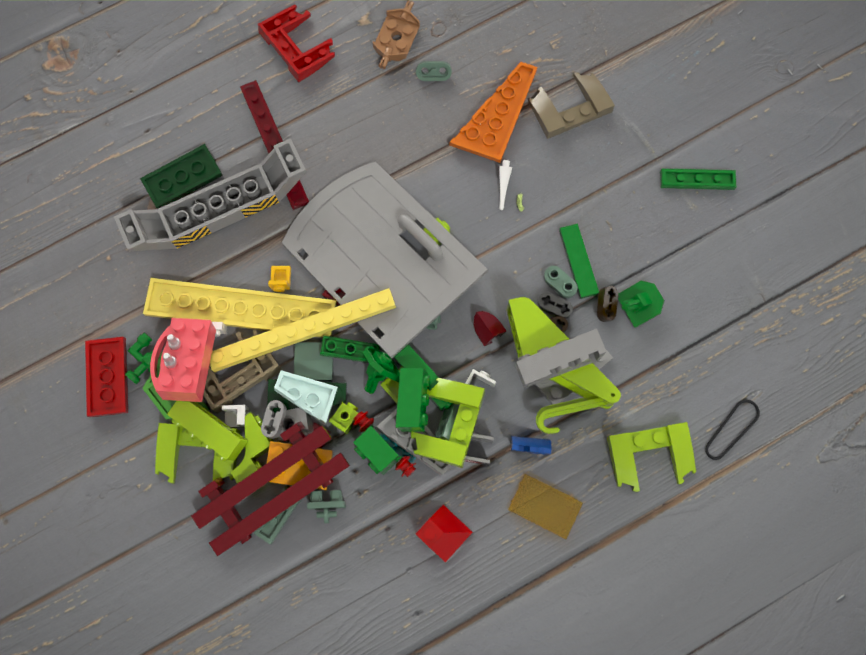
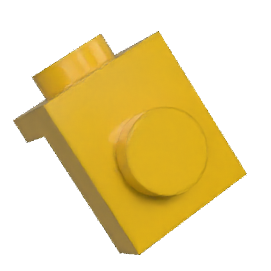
M271 266V280L268 281L271 290L275 292L290 290L291 267Z

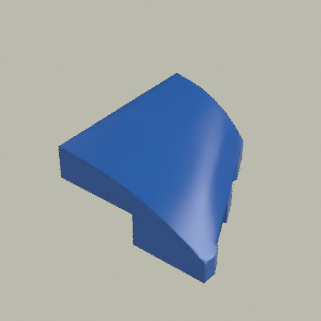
M511 436V451L543 455L551 454L550 439Z

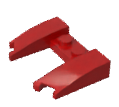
M294 4L258 23V30L268 45L271 44L286 62L288 70L299 83L334 58L335 52L330 53L329 46L333 45L331 38L304 53L300 51L288 36V33L311 17V13L307 10L304 14L296 12L297 5Z

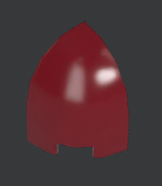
M484 311L476 312L474 328L484 346L493 343L492 339L494 337H501L506 332L502 323L494 315Z

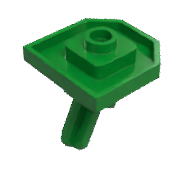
M639 281L618 293V300L622 305L621 308L625 310L635 328L660 315L665 300L654 283Z
M368 346L363 351L369 362L366 371L368 380L364 388L365 392L373 394L379 381H384L386 377L399 383L400 372L391 357L372 346Z

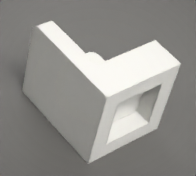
M246 405L222 406V410L225 411V424L231 428L245 427V416L249 413V407Z

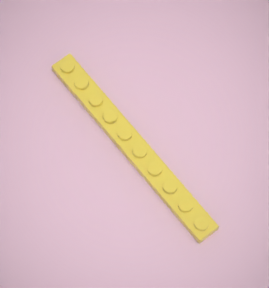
M390 288L214 350L210 359L211 369L213 372H217L394 309L396 305Z

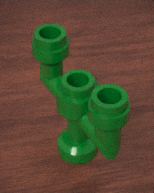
M145 332L142 335L140 334L137 337V341L127 350L138 362H142L134 371L129 370L125 374L136 385L140 382L139 376L147 368L150 372L153 351L147 352L144 356L139 352L143 347H148L152 341V338Z

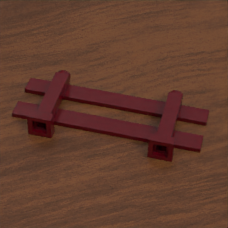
M300 421L280 434L284 441L289 439L293 445L226 492L221 487L225 484L221 477L213 480L198 491L202 498L208 496L211 500L209 504L191 515L198 528L201 529L220 515L229 527L227 531L209 542L217 556L239 541L243 544L251 539V533L321 485L325 488L333 483L332 478L350 466L341 452L324 464L315 452L317 448L332 439L323 425L305 437L302 432L305 428L303 423ZM303 459L311 471L310 474L246 518H241L234 505Z

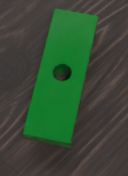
M323 335L320 356L369 363L363 351L368 346L380 350V346L374 343ZM352 347L354 351L349 352L347 348Z

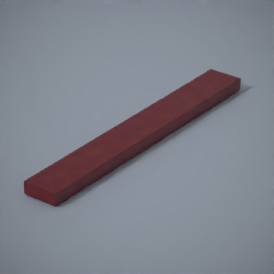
M255 80L240 86L269 154L274 149L273 146L283 142L259 85ZM299 180L287 193V198L293 210L309 203Z

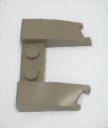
M574 73L573 75L587 101L585 103L558 113L542 86L538 88L537 96L534 99L530 98L528 100L547 139L612 113L615 105L593 73L590 76L580 75V73Z
M253 330L254 336L259 335L256 330ZM237 332L235 334L239 341L253 337H243L242 332ZM271 352L251 359L252 363L223 382H220L209 365L203 395L215 413L218 414L223 411V405H232V400L265 379L267 382L280 373L282 369Z

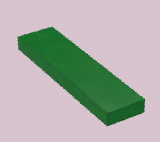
M661 169L660 171L661 188L735 190L737 187L736 170Z
M578 223L561 227L559 232L578 287L580 299L598 295V286Z

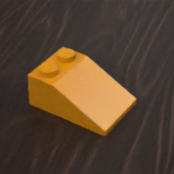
M270 441L267 463L293 445ZM319 448L315 450L323 464L332 459V450ZM301 459L269 482L294 485L310 474L311 471L303 459ZM321 485L317 489L327 490V487L323 488Z

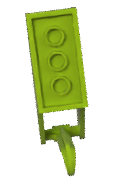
M519 297L508 301L506 311L518 358L526 354L534 355L542 348H551L561 341L570 340L529 298ZM593 363L550 378L549 380L583 398L541 408L536 415V425L543 433H558L560 431L558 427H545L544 420L597 407L609 409L620 400L621 393Z

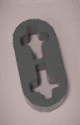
M548 292L539 296L537 303L542 311L555 317L562 316L565 319L569 318L572 314L573 307L570 302ZM549 298V303L551 304H547V306H544V301L542 300ZM566 306V310L568 312H565L564 314L560 313V308Z

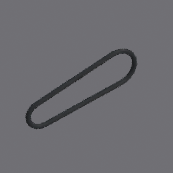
M745 399L735 405L706 445L705 451L709 458L713 460L721 459L758 420L760 410L755 402ZM745 402L754 405L757 411L755 419L720 456H711L708 451L710 444L739 405Z

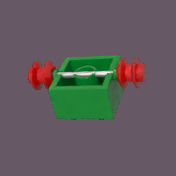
M368 411L365 413L359 412L353 419L355 421L353 425H359V432H363L353 442L357 446L354 448L357 454L363 460L366 458L370 460L368 465L376 474L381 472L385 475L396 464L395 470L403 472L401 477L405 475L409 477L416 470L414 467L416 462L411 464L409 462L410 456L399 457L374 430V418L369 419L367 417Z

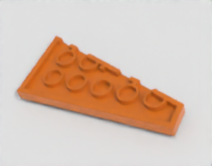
M520 62L508 75L505 82L477 110L466 126H463L458 135L449 142V145L501 163L538 67Z

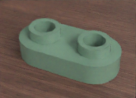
M423 61L416 68V75L422 81H445L450 78L452 73L450 64L445 61ZM422 68H427L428 72H422ZM440 68H445L446 71L442 73L440 72Z
M550 266L546 269L544 273L545 282L561 297L569 299L576 294L578 289L576 282L557 266ZM551 273H556L557 277H552ZM565 285H570L571 290H567Z

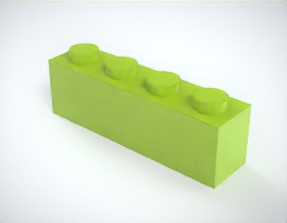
M176 401L167 414L172 418V423L178 427L183 426L187 429L186 433L189 436L200 439L202 446L209 450L213 449L217 452L216 456L225 462L227 460L235 461L248 442L247 439L197 402Z

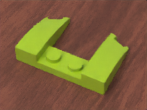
M437 378L436 381L438 383L432 390L429 391L427 389L429 397L460 406L449 441L411 432V438H416L417 450H414V454L463 468L485 395V388Z
M687 422L607 437L617 487H621L622 483L633 486L632 491L639 492L633 453L669 447L677 484H682L684 482L683 477L690 471L693 474L696 473L694 452Z
M159 423L155 474L159 475L162 472L169 477L168 482L175 484L180 446H204L201 445L202 441L200 439L189 436L186 433L187 429L183 426L178 427L175 424ZM232 428L233 430H235L237 433L240 434V430H238V429H236V428ZM214 452L213 480L219 477L223 479L228 476L230 480H234L231 471L236 468L237 458L235 461L227 460L225 462L216 456L217 452Z

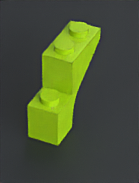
M251 412L245 416V439L248 442L245 445L244 459L238 467L231 471L237 484L262 467V464L255 460L267 453L270 441H274V439H270L262 434L261 426L263 421L259 415L255 416Z

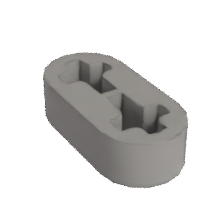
M273 400L266 408L261 431L264 436L270 439L277 438L282 431L287 413L284 403ZM278 406L279 408H281L280 412H276L275 414V412H273V408H277ZM273 425V427H275V431H271L270 433L267 429L268 427H272Z

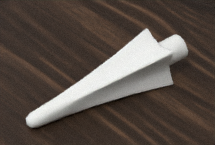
M503 160L502 166H499L500 210L504 209L505 195L512 172V167H509L510 161Z

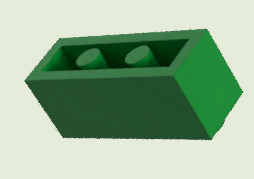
M400 368L396 428L401 432H424L425 426L428 424L426 406L429 405V395L427 394V388L430 386L431 378L424 368Z

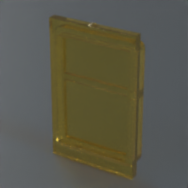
M525 474L514 498L511 500L508 511L566 540L583 503Z

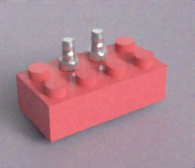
M172 318L170 326L158 339L151 356L150 373L155 391L162 400L202 402L216 329L211 320ZM164 347L160 362V373L159 377L157 378V363L160 353Z

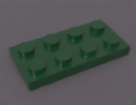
M203 144L145 175L140 180L155 207L159 209L218 179L223 174L208 148Z

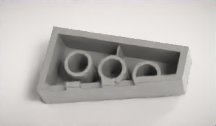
M596 328L570 340L561 341L551 348H542L534 355H523L518 358L519 361L516 362L515 367L523 387L526 388L599 361L607 351Z

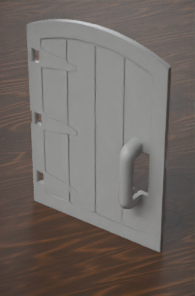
M376 162L361 166L343 175L320 191L298 214L282 241V244L340 305L390 288L396 308L357 321V323L391 359L488 272V269ZM418 221L424 228H426L442 244V246L439 247V245L415 222ZM406 230L428 250L430 257L426 261L400 237ZM302 250L309 255L305 260L298 254ZM339 288L346 294L342 299L335 293ZM377 328L385 334L381 339L373 332Z

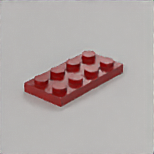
M114 337L85 341L87 417L128 413L127 376L125 375L127 373L126 338Z

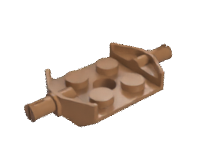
M407 0L403 9L386 11L387 17L376 41H373V48L382 57L378 65L381 69L382 67L386 69L388 61L406 59L420 27V21L411 13L414 5L412 0L411 2ZM395 35L401 36L400 40H393L392 38Z

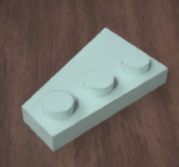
M281 370L274 391L326 425L338 387Z

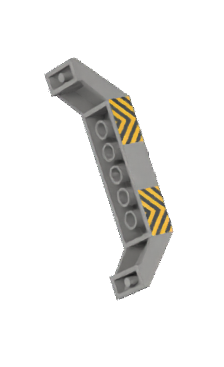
M291 138L274 145V149L260 164L166 206L153 210L133 211L130 209L114 216L128 251L178 249L280 203L306 173V169Z

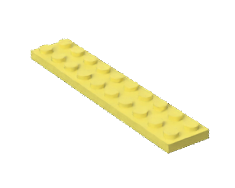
M150 278L143 314L145 316L167 319L211 320V322H223L226 326L270 331L335 308L337 301ZM332 331L315 337L323 338V335L332 337Z

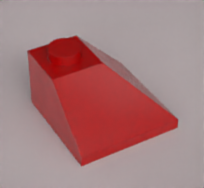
M442 505L417 531L416 535L446 563L473 532L445 505Z

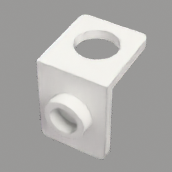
M474 369L465 383L470 384L473 377L492 387L496 385V381L490 379L491 376L484 371L479 373Z

